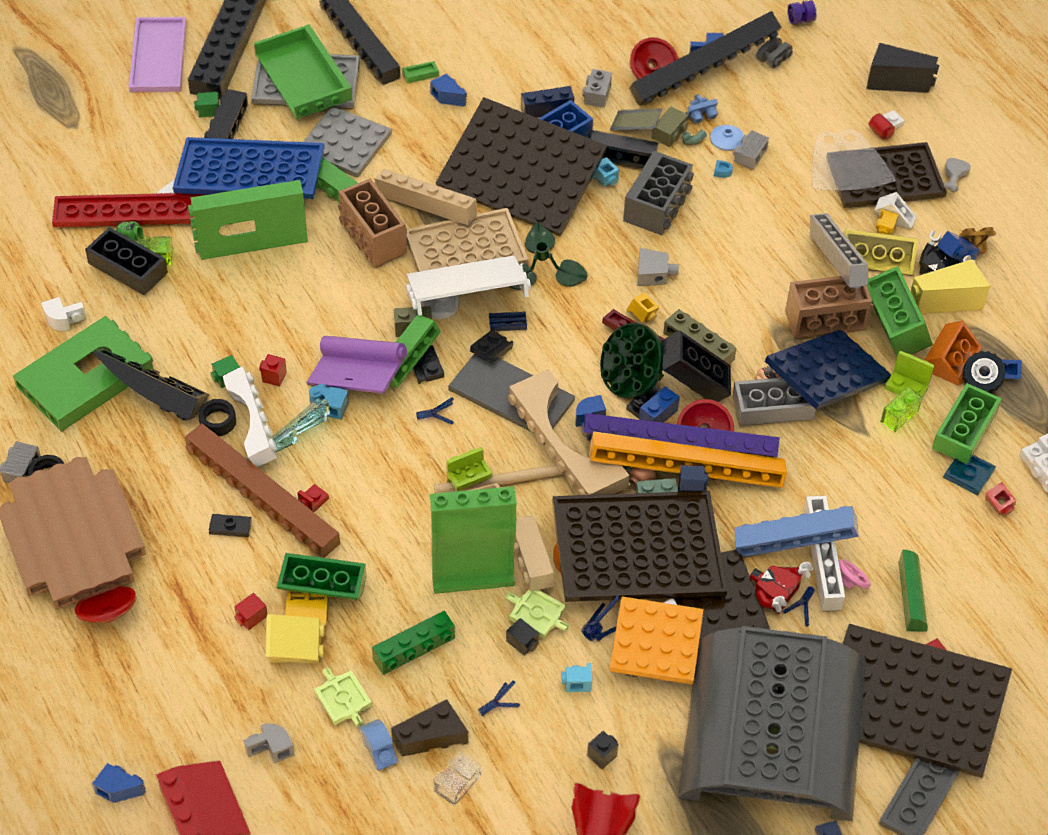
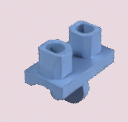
M700 94L694 96V101H690L691 106H688V112L685 113L688 114V118H691L694 124L700 123L703 120L702 114L706 113L709 120L714 119L718 115L716 109L718 101L717 99L707 101L706 97L702 98Z

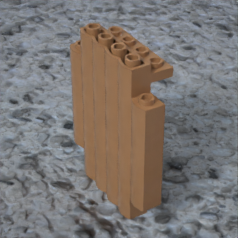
M76 457L69 463L55 464L49 470H37L28 477H17L9 483L15 503L7 502L1 505L0 521L28 597L49 590L57 610L135 582L128 561L146 555V551L113 469H104L94 475L87 457Z

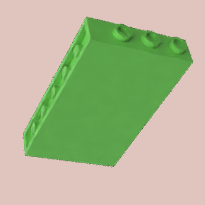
M310 24L254 42L257 59L296 119L352 100V87Z

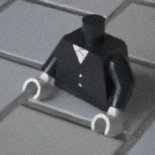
M935 230L930 233L931 241L927 242L920 256L919 265L921 267L919 273L921 275L962 263L948 256L937 245L934 246L935 243L941 240V234H939L938 238H933ZM965 256L963 262L971 260V256Z

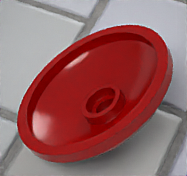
M656 37L645 38L639 41L632 49L630 67L634 76L639 80L677 60L678 55L667 41Z
M700 399L688 404L682 410L677 420V425L705 426L709 429L734 432V421L730 412L719 402L710 399Z
M126 586L115 588L79 601L75 607V614L78 619L87 623L102 624L113 622L133 607L137 598L136 593L132 588Z

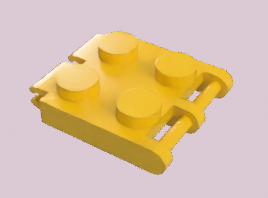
M287 591L285 616L319 618L321 624H324V629H327L328 596L310 593H291V591ZM291 597H305V599H291ZM310 597H320L323 599H310Z

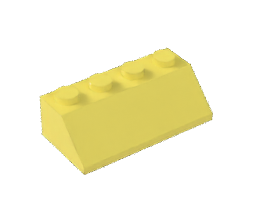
M845 229L844 235L868 263V269L887 271L898 266L902 274L913 275L918 245L917 238Z

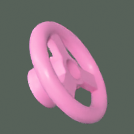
M845 559L839 560L840 570L843 573L841 576L842 582L846 587L852 589L855 585H858L861 588L868 589L871 586L868 577L858 567Z

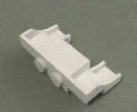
M1048 434L1039 437L1038 442L1021 449L1019 456L1031 470L1032 475L1042 484L1045 492L1048 493Z

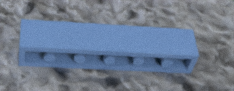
M842 506L832 510H821L816 513H804L799 516L783 517L778 520L762 521L761 523L744 524L740 527H735V546L738 553L742 554V557L859 537L857 515L853 506Z

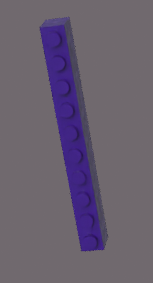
M589 413L585 414L583 435L592 436L593 432L769 457H778L780 437Z

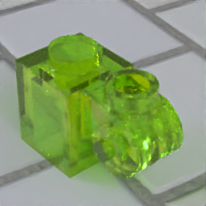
M142 236L136 241L164 257L166 265L172 264V237L153 236V239L148 236Z

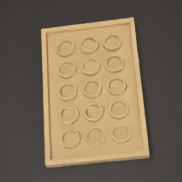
M508 208L477 214L469 225L447 220L407 229L406 239L418 272L513 255L518 264H528V257Z

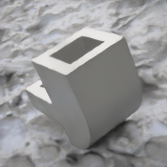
M276 724L261 725L262 733L253 734L244 740L245 751L248 757L268 749L274 763L295 756L294 747L287 731Z

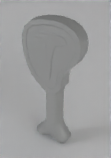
M948 158L945 163V173L950 177V182L945 183L943 187L952 192L958 191L957 180L969 174L971 165L957 158Z

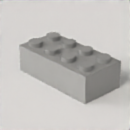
M783 378L734 382L732 397L739 426L811 420L815 417L816 409Z

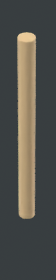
M557 464L495 474L488 480L460 491H467L498 483L501 486L565 474L561 473ZM451 482L434 485L435 493L456 492Z

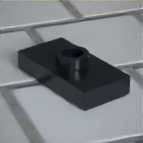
M212 514L209 534L249 537L252 518L248 516Z

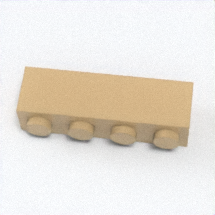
M534 515L517 518L514 554L519 556L517 561L519 569L524 571L522 572L524 584H528L530 591L554 587V572Z

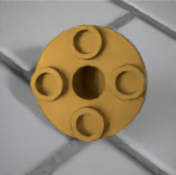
M984 227L980 231H975V228H968L962 230V233L959 235L967 238L981 251L978 254H984L987 252L988 237L996 236V231H993V227Z

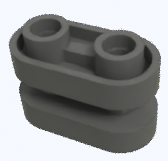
M775 37L771 40L769 39L758 49L756 58L762 62L767 60V65L775 68L792 56L793 47L787 42L782 44V39Z

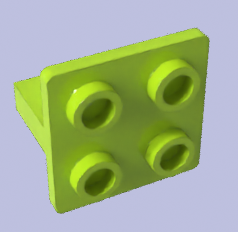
M482 447L472 449L465 454L454 456L446 461L447 483L451 482L456 491L492 478V472L484 460V450Z

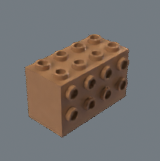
M371 178L339 191V221L343 227L347 228L349 236L355 239L359 250H363L368 262L371 261L374 267H377L407 254L406 225Z

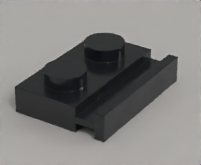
M491 330L471 345L470 352L484 360L487 358L490 360V363H493L513 348L514 342L512 340L510 342L507 341L506 337Z
M430 345L413 367L418 384H421L422 381L428 382L444 378V371L433 345Z

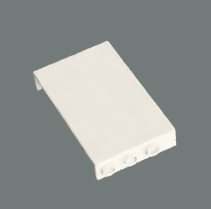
M514 255L408 273V285H406L413 310H417L419 316L422 315L421 301L519 285L525 297H529L528 290H531L530 280L527 279L526 272H523L522 265L518 264Z

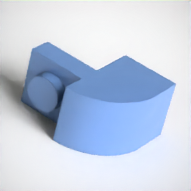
M377 719L358 727L365 747L370 750L377 770L398 762L391 737L381 720Z

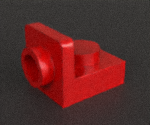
M315 484L305 493L302 490L297 492L298 500L313 512L329 499V494Z

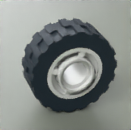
M989 351L974 353L967 359L962 371L965 385L968 383L988 393H992L1001 387L1006 374L1005 364L1002 362V359ZM982 369L987 370L989 375L982 376L979 371Z

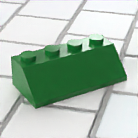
M285 553L277 589L358 600L363 594L367 577L366 564Z

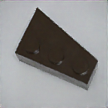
M447 699L391 728L392 741L402 757L428 752L429 749L442 747L444 749L449 748V745L469 744V731Z

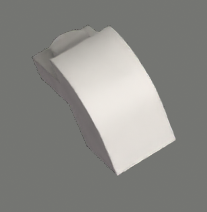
M59 297L41 302L47 323L55 330L68 331L70 330L69 324L86 319L82 302L64 308Z

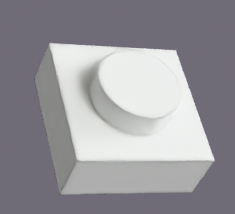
M894 110L883 115L895 126V129L904 125L905 120Z

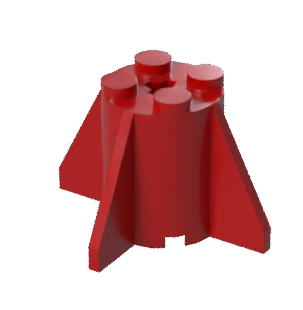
M575 783L572 812L577 835H626L635 820L640 795H619L613 792L610 795L603 794V790H593L580 783Z

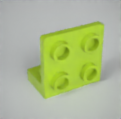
M899 351L894 371L887 381L885 389L920 404L928 390L934 365L911 354Z

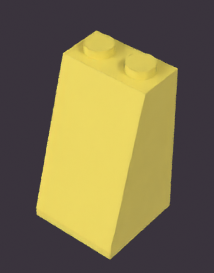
M968 260L914 277L911 294L921 314L982 310L990 284L974 261Z

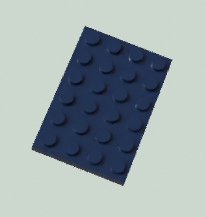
M840 329L768 355L764 361L816 410L883 384L891 376L885 367L881 366L858 343L854 342L846 332Z

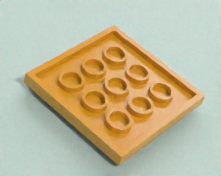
M622 597L609 671L693 685L703 609Z

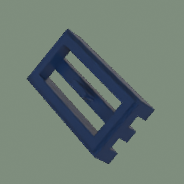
M526 311L489 313L490 331L527 330Z

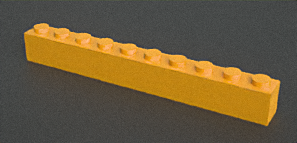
M593 432L590 443V461L679 474L682 465H695L696 467L699 465L700 467H705V473L708 474V478L783 488L787 475L786 463L783 458Z

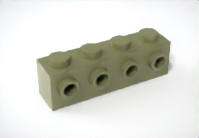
M680 309L664 322L663 333L668 337L680 330L728 364L735 360L737 348L732 343L727 342L717 333L712 332Z

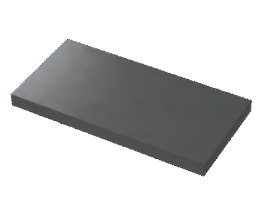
M474 354L448 385V390L530 431L525 419H521L516 407L510 404L508 395L509 386L534 375L500 358L490 363L489 359L486 358L484 360ZM558 388V394L553 399L548 410V419L552 429L575 401L574 395Z

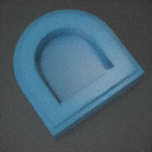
M717 160L714 176L721 178L730 177L733 171L732 164L727 161Z

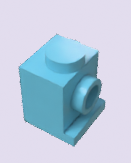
M606 157L602 159L593 178H596L604 187L609 184L613 186L619 179V169Z
M587 663L586 667L578 665L566 667V671L561 672V683L566 684V692H591V663Z

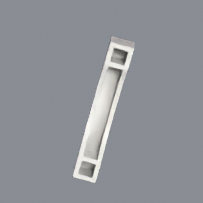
M242 366L222 377L226 389L233 399L249 408L250 428L244 446L248 458L256 467H259L277 458L275 452L277 446L270 437L273 434L270 427L266 425L268 419L264 411L261 410L264 408L263 404L257 398L259 392L256 386L253 385L255 379L250 371L247 372Z

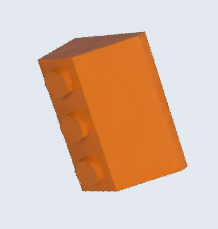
M963 320L947 323L944 325L924 361L934 365L933 375L953 384L961 385L964 380L962 371L965 362L974 353H979L982 346Z

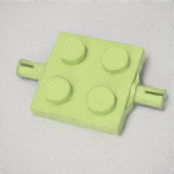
M529 589L521 597L511 592L507 595L506 600L516 604L515 609L509 615V620L515 623L519 618H522L537 630L539 637L543 639L555 626L564 632L568 630L569 624L560 620V616L566 610L565 604L539 590L530 591Z
M327 667L322 671L327 681L314 689L315 695L334 725L351 718L357 728L360 725L362 726L364 721L359 716V713L372 706L371 700L352 671L334 676L330 667Z

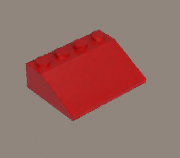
M220 760L176 766L156 774L159 788L178 835L251 834Z

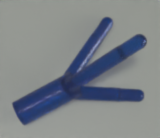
M449 398L434 409L416 412L417 420L435 417L453 424L452 420L440 416L436 412L451 406L454 398Z
M808 586L801 599L784 609L783 613L786 614L801 604L804 605L805 626L808 627V601L815 592V589Z
M514 680L509 684L505 682L494 699L478 709L481 716L496 707L520 706L519 703L498 702L516 683Z

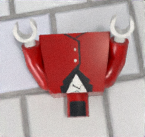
M803 562L798 567H777L771 565L765 573L755 568L750 575V579L757 582L755 589L756 597L762 608L772 609L780 614L800 588L801 576L803 575L805 578L810 577L809 571L813 570L811 563Z

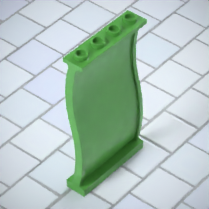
M514 486L430 494L431 558L434 594L515 586L514 544L517 501Z

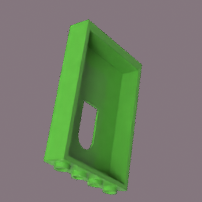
M300 180L191 197L192 205H189L188 208L190 217L193 216L194 218H190L192 229H196L192 230L193 239L197 241L194 243L196 253H200L201 260L308 242L304 196ZM252 220L255 222L256 231L229 236L219 233V229L224 225Z
M107 316L99 319L13 375L16 387L61 432L129 387L103 363L87 374H84L75 365L77 362L99 348H108L113 353L125 357V362L127 363L128 361L142 364V369L153 370L152 356L148 352L145 353L136 341L133 342L126 331L120 330L114 320L111 321Z

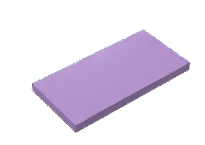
M136 17L129 92L181 91L186 17Z

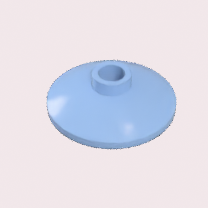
M720 125L712 130L710 139L715 147L725 151H732L737 145H741L744 133L735 126Z

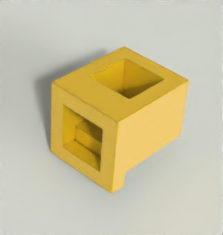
M881 209L875 226L878 229L877 233L893 235L899 214Z
M644 292L632 299L626 311L628 313L632 312L642 323L645 321L650 323L656 318L659 306Z

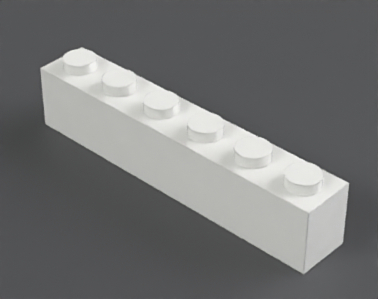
M826 496L806 497L804 513L810 514L821 510H829ZM835 541L810 545L821 610H842L845 593Z

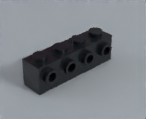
M226 90L225 95L221 97L220 106L215 110V117L211 119L210 128L205 132L204 138H234L248 107L246 92Z

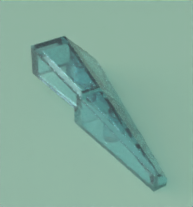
M318 398L274 434L271 439L274 440L277 446L275 452L277 453L297 443L298 434L326 421V415L330 414L329 402L326 399Z

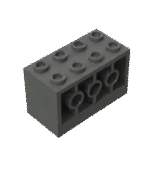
M654 151L625 196L623 221L663 235L664 231L670 228L672 218H676L679 206H683L686 195L691 193L693 187L691 181L694 177L692 172L693 165Z

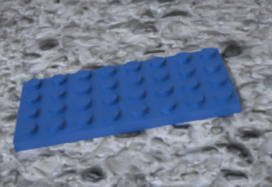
M186 137L173 184V192L216 194L300 180L304 199H314L325 146L324 143Z

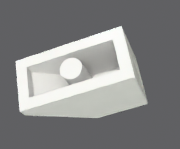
M897 192L879 198L875 208L879 216L881 209L898 213L896 226L906 229L912 228L916 215Z

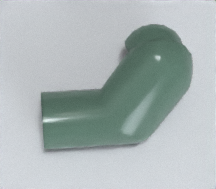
M700 130L696 135L691 136L690 132H684L681 137L685 144H698L707 136V133L704 130Z

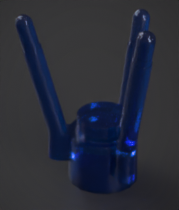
M616 596L603 611L605 603H602L583 626L581 631L589 641L596 639L599 642L603 637L616 631L617 626L602 633L603 626L600 620L617 603L620 596Z

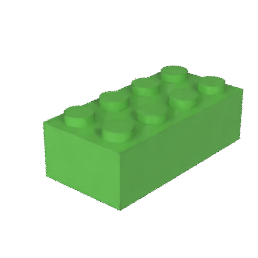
M966 383L936 433L932 449L968 465L995 418L1002 398Z

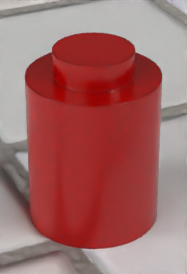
M881 113L874 115L870 119L869 127L882 139H889L894 135L895 126Z

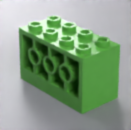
M894 267L869 278L867 288L872 299V305L896 356L899 351L912 355L933 346L925 320L899 267Z

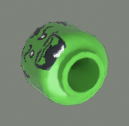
M121 222L116 228V231L137 243L143 238V229L137 222Z

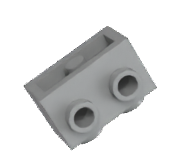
M592 69L591 75H588L586 79L587 87L583 89L582 97H585V104L605 108L612 82V72Z

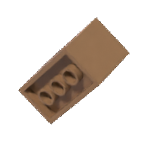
M841 276L790 282L785 312L794 339L826 335L839 329L844 332L866 330L872 299L867 285L861 288H851Z

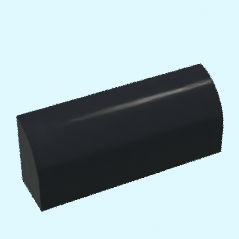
M591 130L588 136L589 139L608 146L603 159L607 157L613 163L644 168L652 153L658 151L659 142Z

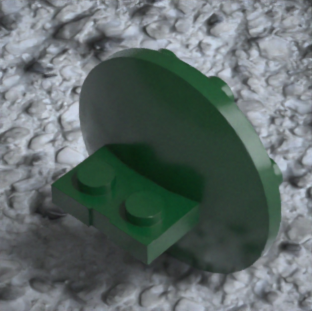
M628 323L617 328L609 336L606 343L603 344L600 359L601 377L613 394L628 399L638 398L640 395L648 393L664 377L662 373L663 344L658 334L652 328L640 323Z

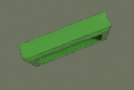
M435 61L402 68V73L407 83L439 77Z

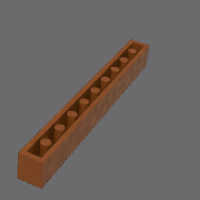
M201 423L185 436V447L191 455H196L203 465H208L217 476H222L229 486L235 487L244 498H249L253 501L254 505L258 509L264 510L271 520L279 522L286 532L290 531L300 543L306 544L313 554H318L325 558L340 545L338 531L204 424Z

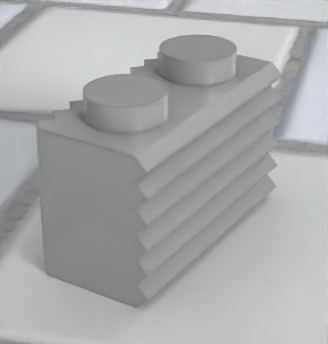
M751 130L748 135L743 136L741 145L735 147L733 155H735L734 162L754 169L768 148L769 137Z
M16 441L13 447L9 448L7 460L0 465V473L4 482L10 483L17 477L29 476V465L34 459L41 456L38 446Z

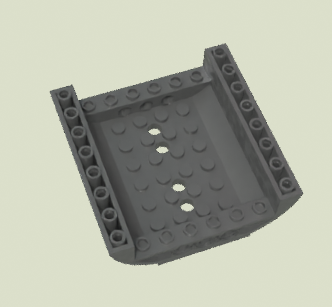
M742 626V628L720 630L702 638L698 645L678 798L700 801L701 791L832 808L831 819L853 821L866 665L863 658L850 647L828 639L827 636ZM781 667L786 670V673L784 675H777L774 670ZM774 687H781L784 693L776 695L772 689ZM776 726L780 729V733L773 735L768 731V728ZM774 746L777 748L778 753L770 755L766 752V748Z

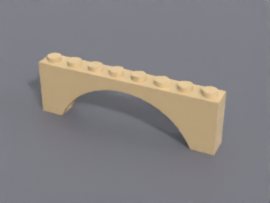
M549 369L509 386L508 400L510 404L516 407L520 418L525 419L529 430L536 434L539 444L544 445L548 456L555 460L559 471L566 475L570 486H574L578 495L615 494L629 487V474L622 465L590 461V458L568 448L556 436L548 419V410L553 399L558 394V380Z

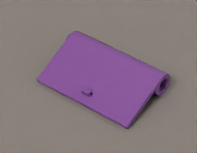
M325 335L320 341V350L323 356L306 383L312 386L324 384L327 387L384 394L402 362L407 357L408 351L403 343Z

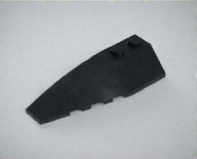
M103 348L97 349L94 352L96 357L123 383L141 396L159 405L161 410L173 412L182 420L187 421L195 418L201 406L209 397L208 393L172 376L169 378L162 377L159 374L160 372L154 369H142V364L128 361L127 363L125 362V357Z

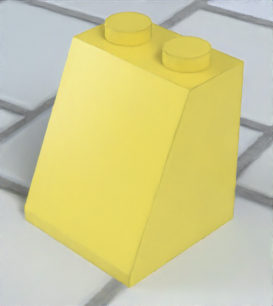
M267 614L266 658L269 663H320V657L324 656V645H320V637H324V624H321L319 618Z

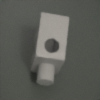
M640 248L637 286L665 285L668 274L678 275L679 264H668L669 255L667 253Z

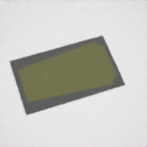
M663 108L619 110L610 130L654 129Z

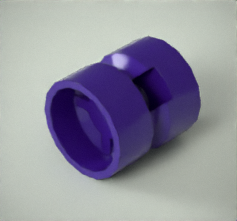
M813 0L802 1L801 4L799 2L788 4L787 13L792 25L802 23V21H815L816 7Z

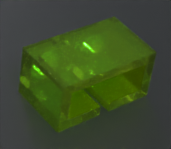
M905 388L884 407L880 422L896 432L919 411L923 397L911 388Z

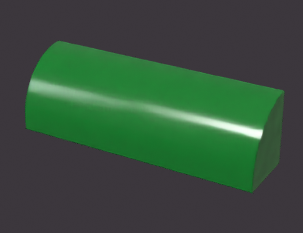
M902 549L898 564L906 631L927 632L928 625L919 556L913 551Z

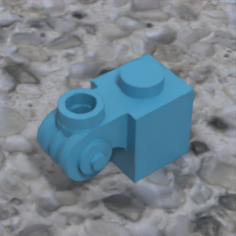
M318 384L309 390L310 403L315 406L322 404L323 416L342 420L349 403L347 390L334 387L328 388L324 384Z

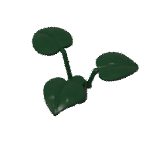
M537 222L531 228L525 240L527 250L535 253L532 266L529 268L525 263L519 264L522 265L523 272H526L530 285L532 286L537 279L536 274L532 272L537 260L545 261L550 258L554 267L558 270L556 272V280L561 285L570 287L586 280L588 274L585 268L578 262L568 259L563 260L560 267L557 265L549 251L555 245V238L549 230ZM519 285L508 286L513 289L521 290Z

